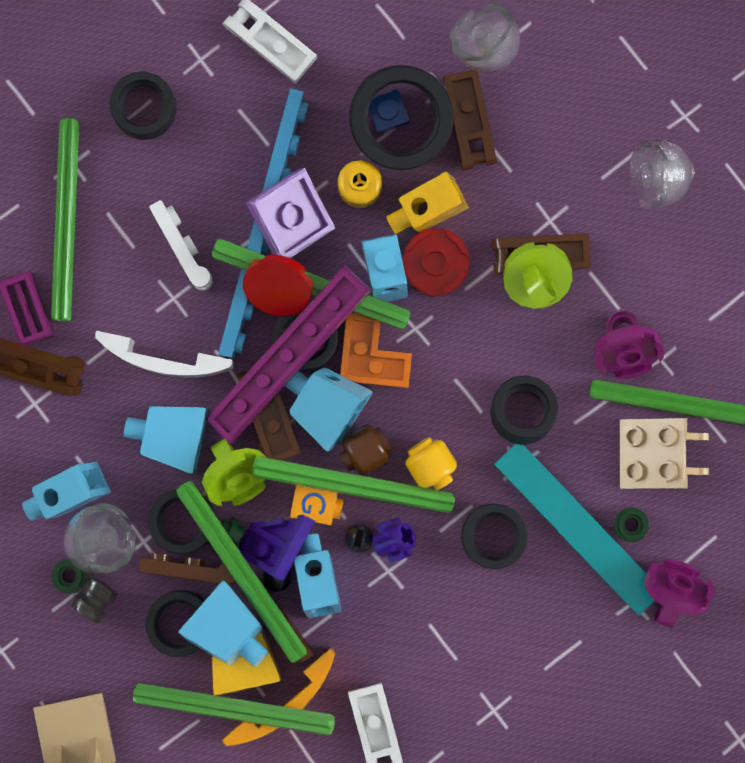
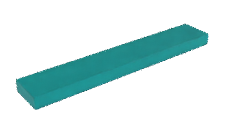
M513 445L494 464L636 615L639 616L655 601L645 589L644 578L646 573L524 445Z

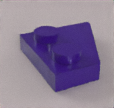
M301 514L298 515L297 519L289 521L284 518L272 519L270 522H252L238 550L245 560L271 576L284 581L315 520Z

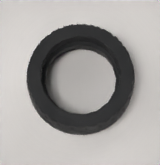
M393 65L377 70L360 84L351 101L349 124L354 141L367 158L384 168L411 170L429 163L444 149L453 129V107L446 89L433 75L414 66ZM407 83L417 86L428 95L434 106L435 122L432 133L422 145L410 151L397 152L384 148L374 140L368 129L367 112L371 100L378 91L390 84Z

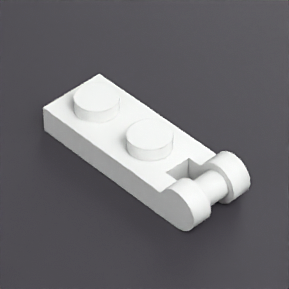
M241 0L237 5L239 7L238 11L233 16L229 15L222 24L233 35L239 37L296 84L315 62L317 55L253 2ZM249 17L256 21L250 30L243 26Z
M161 200L150 205V210L191 283L200 291L208 290L213 284L212 275L205 267L198 266L193 256L199 252L190 236L187 235L183 238L176 227L182 224L173 206L171 205L166 208Z
M382 682L348 691L366 762L378 763L377 758L390 755L392 763H403Z

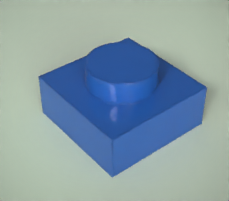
M399 89L376 96L371 100L369 112L377 134L410 123Z

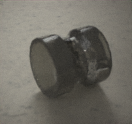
M89 575L84 582L83 593L76 595L70 605L86 618L100 623L105 615L104 608L107 604L114 602L118 592L98 578Z

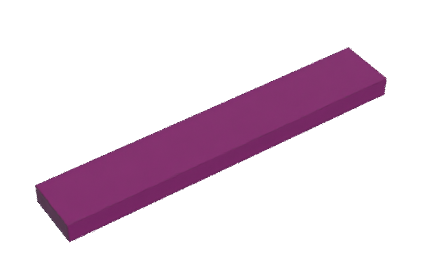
M344 266L205 420L228 443H233L372 290L347 266Z

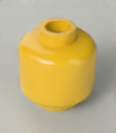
M358 160L346 164L340 171L337 179L338 192L342 200L349 206L365 208L374 204L380 197L382 190L381 174L370 162Z
M428 437L407 451L409 456L405 461V465L419 487L429 488L433 486L437 491L453 481L451 474L455 471L457 462L442 440L433 441L431 437Z

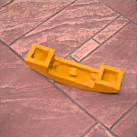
M332 647L304 669L303 672L311 682L285 703L283 707L303 709L314 697L331 668L335 656V650ZM241 722L222 741L226 746L238 745L263 737L279 727Z

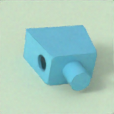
M392 234L361 241L372 296L386 302L408 298L407 280L397 235Z
M327 368L314 372L310 378L298 371L285 385L286 388L298 396L290 408L291 416L326 451H330L341 444L342 439L347 435L373 394L369 389Z
M150 406L147 420L127 418L124 437L142 441L140 455L187 473L196 474L207 422L205 419L208 416L209 410L201 407Z
M98 462L77 464L32 487L34 497L24 501L22 506L26 516L31 521L41 516L48 520L63 516L110 494L111 490Z
M309 534L300 549L301 555L296 556L294 560L303 611L308 619L342 612L330 553L328 550L322 551L319 534ZM320 567L321 573L319 575L310 576L309 571L312 568Z
M225 581L218 585L178 631L187 641L229 666L233 665L242 656L253 667H256L268 653V650L255 640L263 627Z

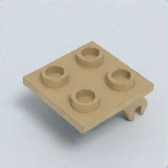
M687 418L620 420V489L688 488V475H709V468L686 467V441H709V433L687 432Z
M103 693L33 708L44 763L116 762Z

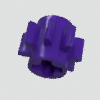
M397 517L376 525L379 532L375 533L373 537V546L379 556H388L389 563H393L413 555L410 549L416 544V535L409 524H401L400 518Z

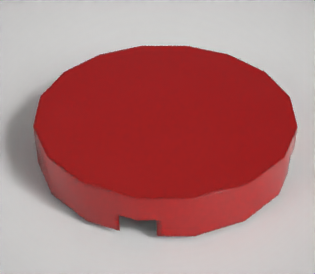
M438 228L424 229L414 235L405 246L402 256L405 276L409 285L420 294L431 297L445 296L458 289L466 279L470 265L468 249L462 239L449 230Z
M272 254L266 255L265 259L258 260L257 258L250 263L243 277V290L247 299L261 311L276 316H289L305 309L312 296L313 281L311 276L309 279L305 273L306 269L299 262L287 256Z

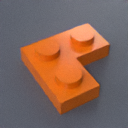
M351 313L346 318L340 375L357 384L408 389L412 353L378 350L381 322L359 313Z

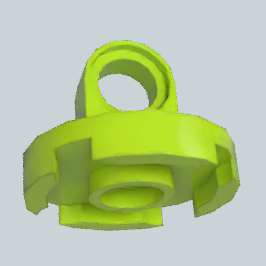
M534 242L527 243L515 249L504 264L503 281L505 290L513 301L524 307L533 309L549 307L559 302L568 293L572 283L570 261L564 251L554 244L547 243V246L534 245Z
M225 439L210 446L216 461L204 473L202 484L211 502L217 506H223L222 501H232L234 506L252 500L266 488L265 479L256 478L252 473L255 458H266L262 452L250 448L234 450L232 445Z

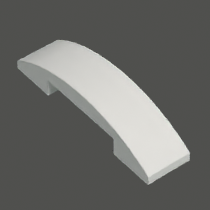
M96 331L95 338L113 354L138 368L160 375L181 378L208 377L233 370L235 362L231 359L198 353L195 366L132 353L135 341L131 338Z

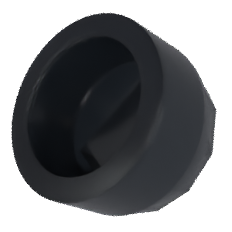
M358 524L348 529L345 541L352 551L364 552L371 546L373 535L368 527ZM358 529L364 531L360 548L353 546Z
M291 569L284 581L263 571L265 586L272 592L284 591L291 581Z

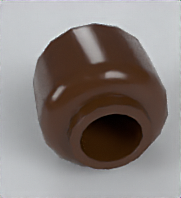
M366 424L342 439L344 451L339 453V456L349 472L356 469L360 475L366 476L389 462V452L392 451V448L380 427L374 429L371 425Z

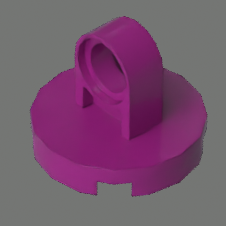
M629 311L613 313L607 321L608 333L600 338L594 346V360L597 369L603 375H606V371L615 373L616 379L636 378L647 374L653 370L652 364L657 359L661 362L664 358V346L658 332L648 327L639 326L636 316ZM621 323H629L632 325L629 327H622L614 330L615 327Z
M665 559L662 565H657L656 561L651 563L644 578V585L649 595L659 603L654 622L672 628L680 613L699 615L707 611L715 594L711 581L709 580L705 584L699 578L701 571L681 561Z

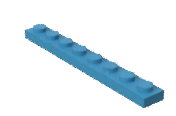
M290 88L263 191L291 174V169L286 167L289 156H296L300 136L295 135L299 122L305 123L309 109V103L304 102L303 91ZM254 220L247 249L269 255L270 248ZM241 269L218 353L220 357L233 361L236 353L242 354L247 338V334L242 333L245 320L251 321L255 306L247 299L243 290V277L246 272Z

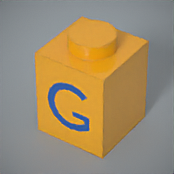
M296 485L290 517L297 519L298 515L303 514L315 520L316 523L332 525L333 519L340 520L344 499L337 498V492Z

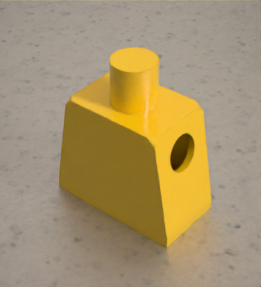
M446 171L401 196L399 201L402 208L387 215L386 218L395 234L411 226L414 230L421 232L469 209V206L454 177ZM427 202V211L419 215V205Z
M263 629L255 640L265 647L268 653L256 667H253L242 656L231 666L212 656L214 696L280 682L282 679L281 673Z

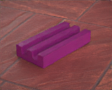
M27 271L0 281V292L19 344L29 346L28 344L53 337L54 333L32 272ZM22 281L27 283L43 328L41 332H38L21 284ZM11 285H14L31 333L30 336L26 337L8 289Z

